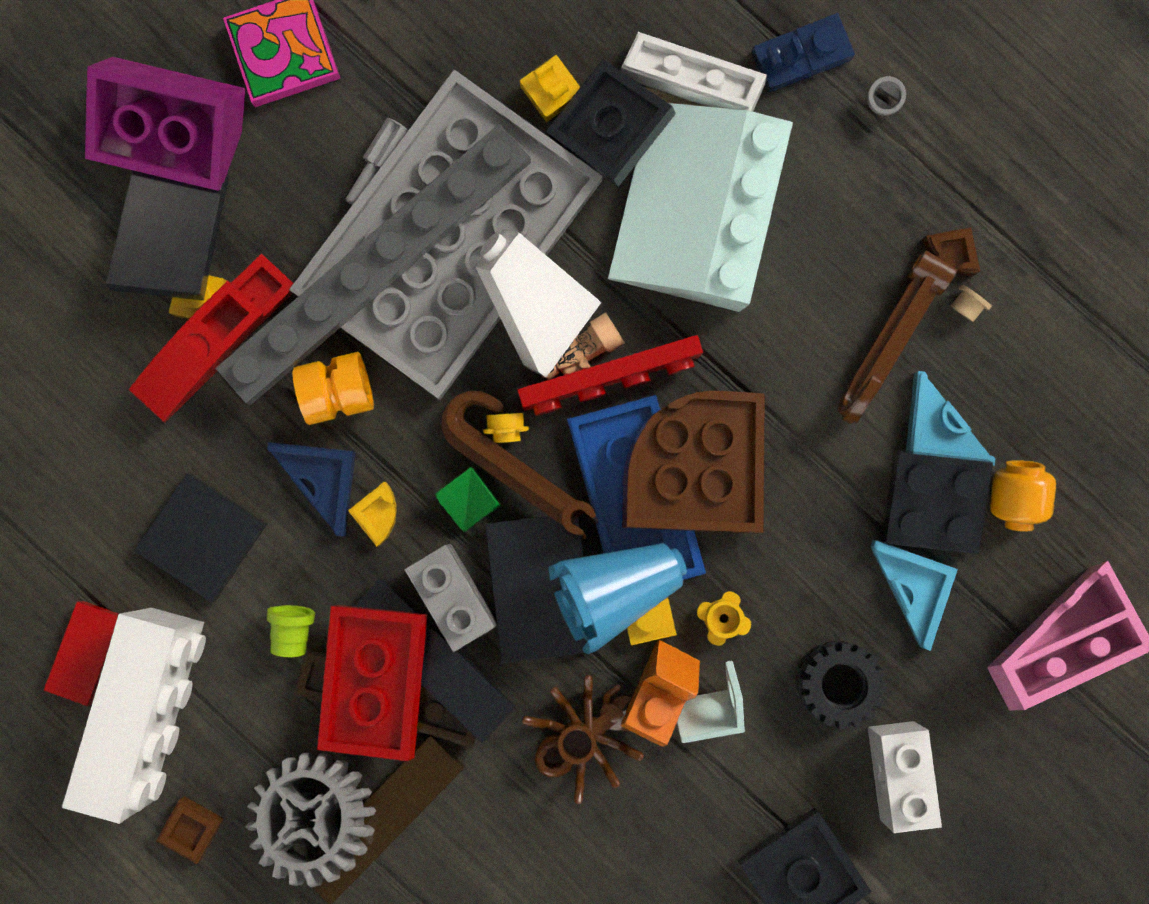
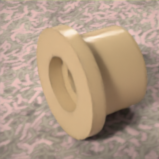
M964 285L959 287L961 293L951 305L954 310L971 322L975 321L984 308L989 310L992 307L980 295Z

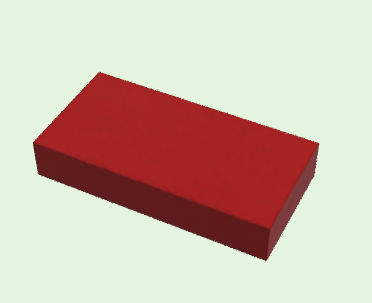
M85 601L76 602L44 691L85 706L92 705L119 615L118 613Z

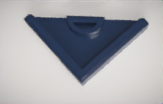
M268 442L267 450L278 460L302 494L329 524L336 536H346L356 452Z

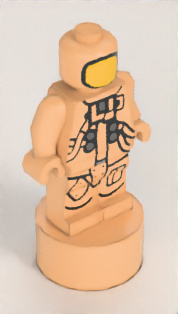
M606 312L590 322L591 326L588 327L587 331L576 336L546 377L548 380L557 376L559 370L566 375L591 367L588 364L589 360L605 351L610 353L625 344Z

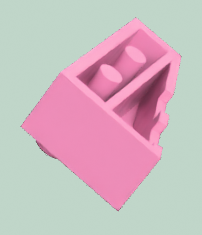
M1105 561L1089 567L987 668L1009 711L1026 710L1148 653L1149 634L1109 562Z

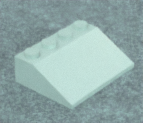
M669 103L674 108L675 116L635 165L608 279L740 312L751 301L793 122L748 110Z

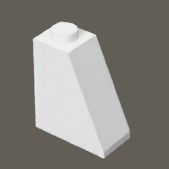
M503 229L501 233L493 234L485 242L480 251L482 258L475 267L523 365L529 370L547 377L601 302L519 232Z

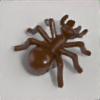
M591 675L584 677V722L580 721L568 700L557 687L550 689V693L571 721L570 723L564 725L550 719H539L530 716L522 718L524 725L547 728L559 732V734L550 735L542 740L536 749L535 765L537 770L544 776L560 777L569 772L573 764H577L574 791L575 804H581L583 801L586 762L593 756L599 763L613 788L620 786V781L605 756L597 747L596 741L617 749L637 761H641L644 757L642 752L630 747L628 744L604 735L608 729L631 732L620 726L627 711L623 709L631 701V697L625 695L618 696L609 703L610 697L621 689L620 685H615L603 695L604 705L601 708L600 716L592 718L593 678Z

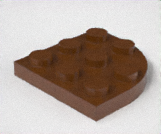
M734 391L696 392L669 403L652 415L635 436L626 458L623 476L622 528L763 533L765 393Z

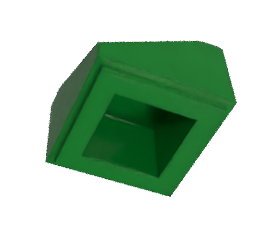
M472 467L434 495L464 533L501 506Z

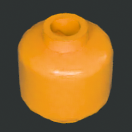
M1012 460L1006 462L1005 468H1001L993 474L990 510L994 516L1005 521L1006 528L1015 531H1033L1034 524L1046 522L1052 517L1056 480L1052 474L1045 471L1046 466L1044 464L1033 461Z

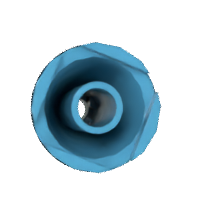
M664 543L563 560L549 566L550 581L559 577L562 590L554 593L560 611L575 641L585 638L587 641L582 649L585 654L599 650L681 588L683 585L682 576L687 574L686 565L680 552L676 548L670 550Z

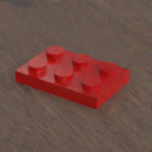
M342 605L331 606L317 750L401 761L414 759L427 614Z

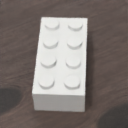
M146 608L118 615L62 808L120 824L159 798L166 781V773L161 772L165 756L172 753L179 736V727L174 726L179 708L183 709L186 706L192 691V681L188 680L193 662H198L204 650L206 637L201 635L204 622L155 608Z

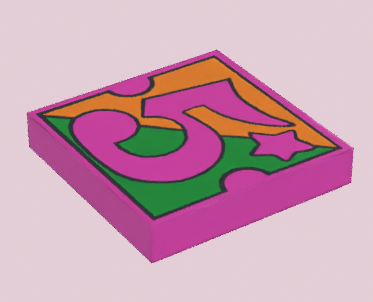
M274 0L223 18L250 100L255 107L341 79L314 0Z

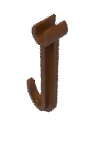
M926 250L923 255H919L907 276L911 279L910 283L840 399L838 412L842 415V420L849 424L859 422L935 295L940 296L953 280L958 270L957 268Z
M467 391L453 398L447 404L442 414L441 425L445 439L451 446L562 525L572 538L586 540L584 531L573 525L578 516H585L594 524L598 523L594 509L588 503L572 498L464 420V413L469 406L479 405L496 414H501L504 411L503 404L493 396L482 391Z

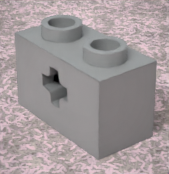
M451 544L444 545L404 569L453 652L497 625V620Z

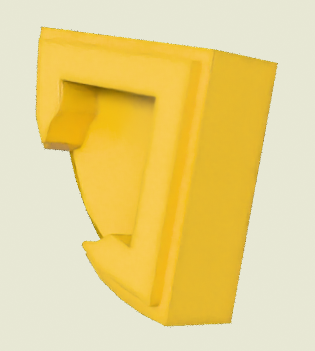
M383 482L348 511L376 547H379L388 538L394 527L397 509L395 497L387 482Z

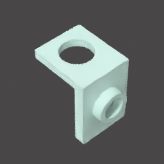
M733 661L725 662L727 690L697 695L696 698L685 702L677 721L682 743L745 732L743 697Z

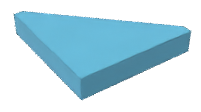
M915 372L906 451L988 459L995 466L994 456H990L970 431L972 429L949 401L942 397L930 382L926 372Z
M873 540L870 547L919 647L931 651L958 569Z

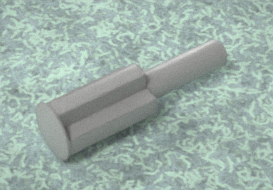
M386 118L363 156L367 164L347 195V203L350 205L354 204L408 132L402 124L393 119Z

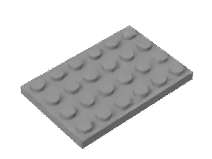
M453 70L289 289L295 295L300 296L500 123L530 156L531 163L341 327L439 400H441L501 319L475 267L482 258L480 251L485 242L493 234L501 233L503 229L515 231L523 235L547 256L600 185L603 177L456 70Z

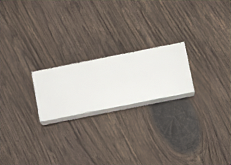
M638 32L621 67V72L639 84L707 107L748 110L752 112L764 88L767 76L766 74Z

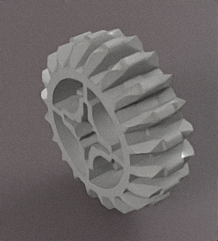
M302 753L298 761L295 758L284 759L282 761V770L271 768L267 771L270 784L262 783L254 787L262 799L261 802H251L247 806L249 810L257 813V820L248 822L245 828L250 831L257 830L258 838L254 839L249 847L253 850L264 849L265 852L258 864L263 867L274 864L272 877L281 879L288 875L289 884L292 886L302 885L305 880L309 887L319 886L324 878L328 882L338 880L340 878V869L344 871L352 870L356 866L352 854L364 855L368 850L366 845L360 840V837L373 835L375 830L370 825L364 824V817L375 815L376 810L374 807H364L362 800L367 799L372 791L369 788L356 789L362 775L359 772L347 774L349 764L347 761L337 760L333 763L331 754L321 753L315 758L313 753ZM313 778L327 785L330 790L326 794H319L313 798L309 792H302L298 785L305 780ZM283 809L286 813V821L284 827L282 826ZM339 809H341L340 831L338 830L335 821L336 814ZM309 810H315L316 819L311 820L315 822V826L306 828L308 826L307 819L311 818L307 816ZM308 840L314 847L320 846L326 854L318 859H311L299 854L292 847L297 843H303Z

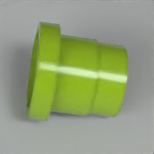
M294 605L268 608L266 620L271 623L270 653L280 657H299L305 655L309 625L314 623L315 611L307 607Z

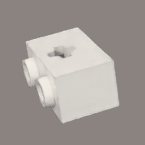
M914 721L868 727L880 820L893 833L941 828L929 730Z

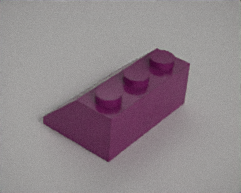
M116 57L87 66L85 159L219 191L222 183L225 181L242 134L245 88Z

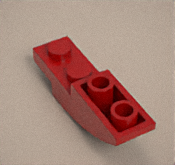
M261 254L231 283L227 280L190 317L129 388V391L165 423L217 372L215 368L227 359L247 337L293 294L289 289L294 283Z

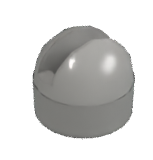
M891 76L882 77L876 80L869 89L867 96L869 107L878 115H892L903 106L906 99V89L899 79ZM877 89L897 101L895 105L891 107L874 94Z

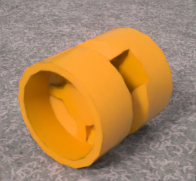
M359 352L334 357L331 360L330 366H325L321 361L293 367V383L297 401L303 418L308 425L335 419L337 412L340 410L349 416L374 409L368 373Z

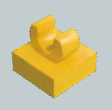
M557 55L520 80L521 89L546 123L561 113L580 89L579 84Z

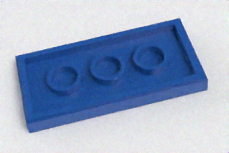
M650 396L567 419L590 505L598 519L596 527L603 552L609 553L664 543L670 550L676 548L680 552L687 569V574L682 576L683 580L706 574L694 531L622 528L623 476L626 458L630 446L641 427L652 415L660 410L657 396Z

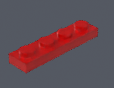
M698 335L517 390L524 411L533 409L535 416L562 408L560 400L578 395L580 402L606 395L604 387L622 382L624 389L651 381L649 373L666 368L668 375H674L695 367L693 360L698 359L703 354Z

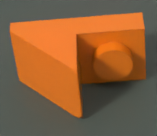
M661 640L656 641L620 726L661 747L668 745L685 702L697 697L700 660Z

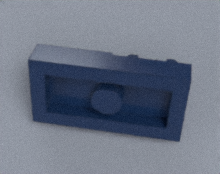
M838 13L755 45L751 51L759 72L767 75L765 87L768 93L847 63L855 55Z

